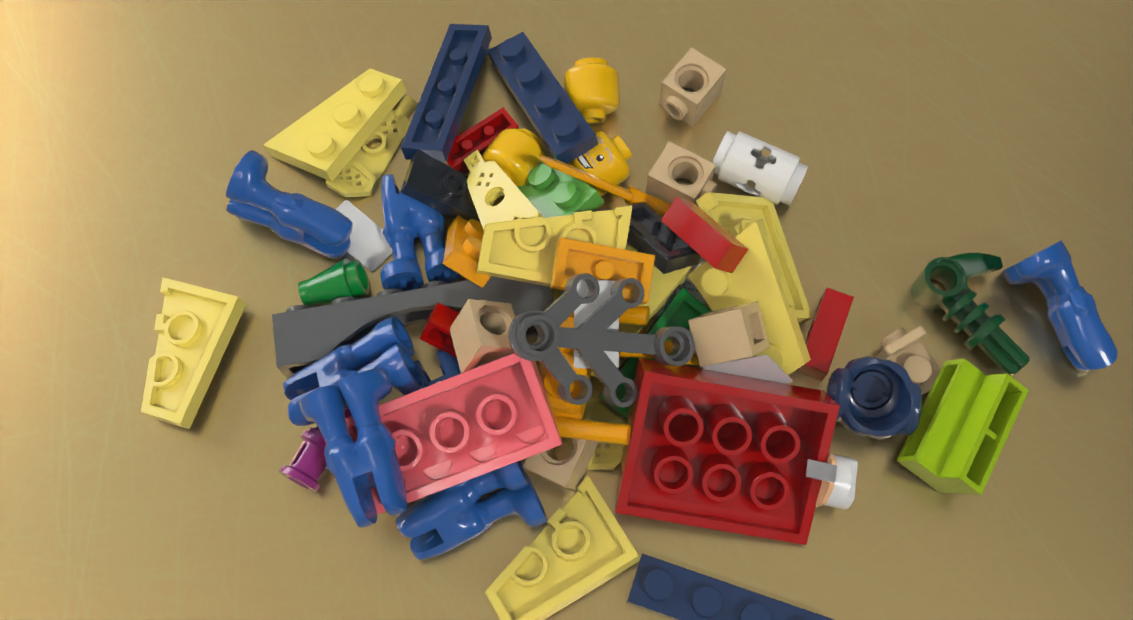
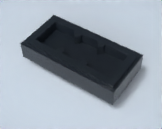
M417 150L411 158L400 192L454 219L459 215L467 221L473 219L480 222L466 181L468 176Z
M645 202L633 204L627 242L637 252L655 255L654 266L663 274L698 264L700 255L661 221L663 218Z

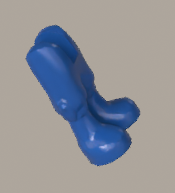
M254 150L247 152L235 167L226 190V197L230 199L226 209L227 212L241 220L269 227L280 238L301 244L319 254L333 259L342 258L350 248V235L353 228L352 221L336 209L314 201L302 194H290L276 189L266 181L268 171L267 158Z
M393 174L383 175L381 181V201L385 225L382 233L393 251V260L382 267L380 273L382 288L384 290L400 289L402 291L420 289L424 285L422 271L414 248V239L416 237L423 244L425 271L428 282L445 281L449 284L458 280L462 275L443 264L445 217L438 210L400 193Z
M1062 240L1001 271L1009 284L1033 283L1043 292L1047 299L1048 319L1057 334L1065 355L1077 370H1101L1116 361L1117 348L1099 317L1093 296L1087 293L1083 286L1079 285L1071 262V255Z
M394 315L379 322L370 333L353 345H344L335 349L283 382L284 394L287 399L291 400L288 404L289 420L296 426H307L316 423L307 421L301 412L299 402L302 397L322 386L332 385L339 387L338 380L355 373L377 369L387 370L392 380V387L403 395L425 388L422 375L411 358L415 353L413 343L399 318Z
M384 369L369 370L343 377L338 380L339 387L332 385L319 387L306 394L299 402L301 412L306 420L316 422L327 444L324 452L327 469L334 475L344 502L359 528L368 527L377 521V510L371 489L374 487L377 488L381 503L389 515L395 516L407 510L404 479L395 451L396 441L390 430L382 424L379 412V401L391 393L392 390L390 374ZM347 406L358 430L356 442L350 436L345 419Z
M517 461L424 497L396 518V525L403 537L412 538L410 549L413 555L418 560H425L446 553L481 535L490 528L493 522L503 517L517 515L530 527H538L548 522V518L528 474L524 471L521 461ZM502 488L501 490L497 491L496 493L492 494L486 499L478 500L482 495L491 492L495 489Z

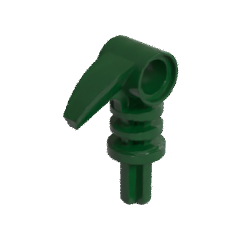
M964 253L948 258L939 257L930 261L911 287V296L916 305L929 312L944 310L946 314L942 319L945 322L953 319L958 324L953 331L956 334L965 331L969 336L964 344L969 350L978 345L1005 373L1011 376L1018 373L1030 361L1029 356L999 327L1006 319L1001 314L989 317L985 313L989 305L986 302L977 305L973 301L977 293L974 290L972 291L967 285L969 278L1000 270L1003 267L1001 257L985 253ZM930 279L941 282L946 291L935 288Z

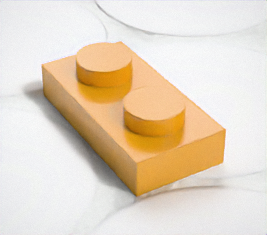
M457 215L448 228L443 264L483 288L491 276L476 273L484 232L482 224L473 219L467 221Z
M561 237L557 241L550 288L565 290L566 282L571 276L583 273L591 274L597 280L617 281L619 279L634 278L643 285L644 299L641 304L644 305L649 301L655 255ZM625 285L622 291L623 298L627 302L632 297V290L629 285Z

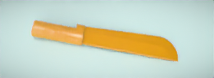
M543 155L538 156V159L547 166L622 197L628 205L645 202L662 217L671 205L633 186L627 190L557 159Z

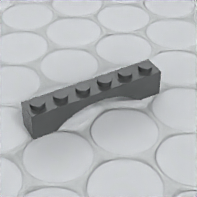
M491 276L483 288L468 279L449 284L445 281H432L415 290L386 289L377 293L375 297L363 299L341 297L333 300L329 305L318 307L310 305L291 306L286 312L272 314L277 368L289 379L298 371L313 364L335 349L344 345H353L370 333L379 322L394 315L399 318L404 327L426 323L438 302L460 313L468 299L511 303L516 317L519 313L526 310L536 309L544 312L554 302L552 291L547 286ZM530 326L527 329L526 338L538 336V331L534 326Z

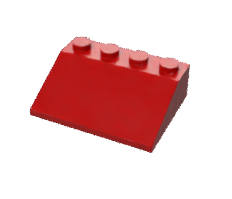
M639 358L634 379L638 395L628 410L627 425L631 426L629 444L623 446L615 513L807 545L816 508L815 504L822 480L806 477L807 460L827 462L840 405L824 390L683 365H663L655 360Z

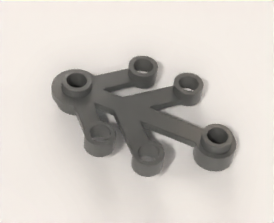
M588 273L571 276L566 282L565 292L544 312L536 309L526 310L519 313L513 319L508 331L509 344L512 350L524 360H540L559 383L558 394L568 404H585L591 398L593 387L591 381L586 376L575 373L557 347L575 349L604 385L603 394L605 400L610 405L617 407L631 406L637 398L638 389L633 380L621 374L604 351L652 354L660 364L681 366L692 358L695 350L693 336L683 327H662L654 335L605 331L628 308L637 307L643 301V285L634 278L619 279L614 282L610 290V297L577 328L559 326L581 304L591 303L598 297L600 291L598 280ZM580 280L585 281L588 287V292L584 298L580 297L577 293V284ZM625 285H629L632 290V297L628 302L625 301L622 295ZM530 326H534L538 331V339L532 345L526 340V331ZM667 337L672 343V349L668 354H666L664 348ZM577 380L580 383L581 391L576 398H573L569 389L572 382ZM622 383L626 392L624 398L619 401L615 391L617 386Z

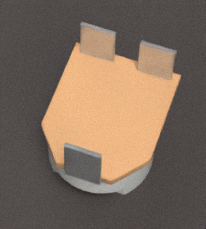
M829 450L826 463L807 460L806 477L822 480L815 504L816 508L826 505L846 510L852 505L855 498L858 466L856 459L833 454Z

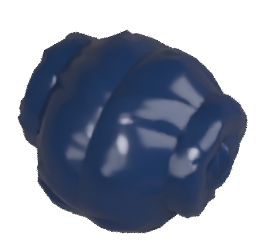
M866 356L849 361L845 368H837L831 374V377L828 379L827 394L840 405L836 421L840 422L851 435H868L870 438L883 441L896 434L911 435L917 429L922 409V390L919 384L911 381L906 369L897 362Z

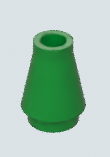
M344 259L317 275L299 282L298 292L304 305L314 306L331 304L333 300L341 297L361 299V296L369 294L370 287L362 263L359 260L350 262L348 259Z

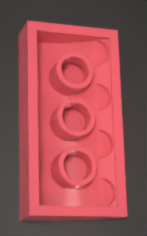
M515 353L379 405L382 424L390 430L396 441L395 451L404 479L407 503L563 444L536 362L524 360ZM350 416L345 419L350 436L356 442L358 430L353 417ZM372 488L371 492L377 515L386 512L381 503L377 488Z

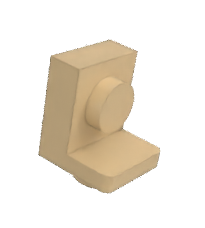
M922 325L909 333L904 328H900L880 342L883 349L876 357L897 362L905 368L911 381L919 384L922 390L921 394L924 396L930 392L940 372V367L920 342L927 334Z

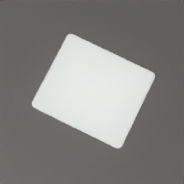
M768 355L703 366L705 370L784 384L793 382Z

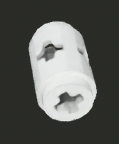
M729 131L726 132L712 162L716 164L714 173L719 175L718 180L756 197H765L777 206L779 202L788 206L791 205L808 169L807 165L799 162L800 157L741 131L737 135ZM762 149L770 151V156L764 157L761 154ZM748 180L756 183L755 188L747 185Z

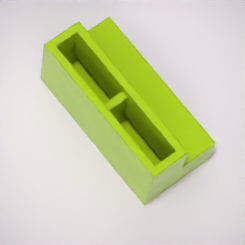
M966 359L944 361L921 409L919 425L915 432L908 435L896 461L939 493L982 495L1029 390L1008 373L985 375Z

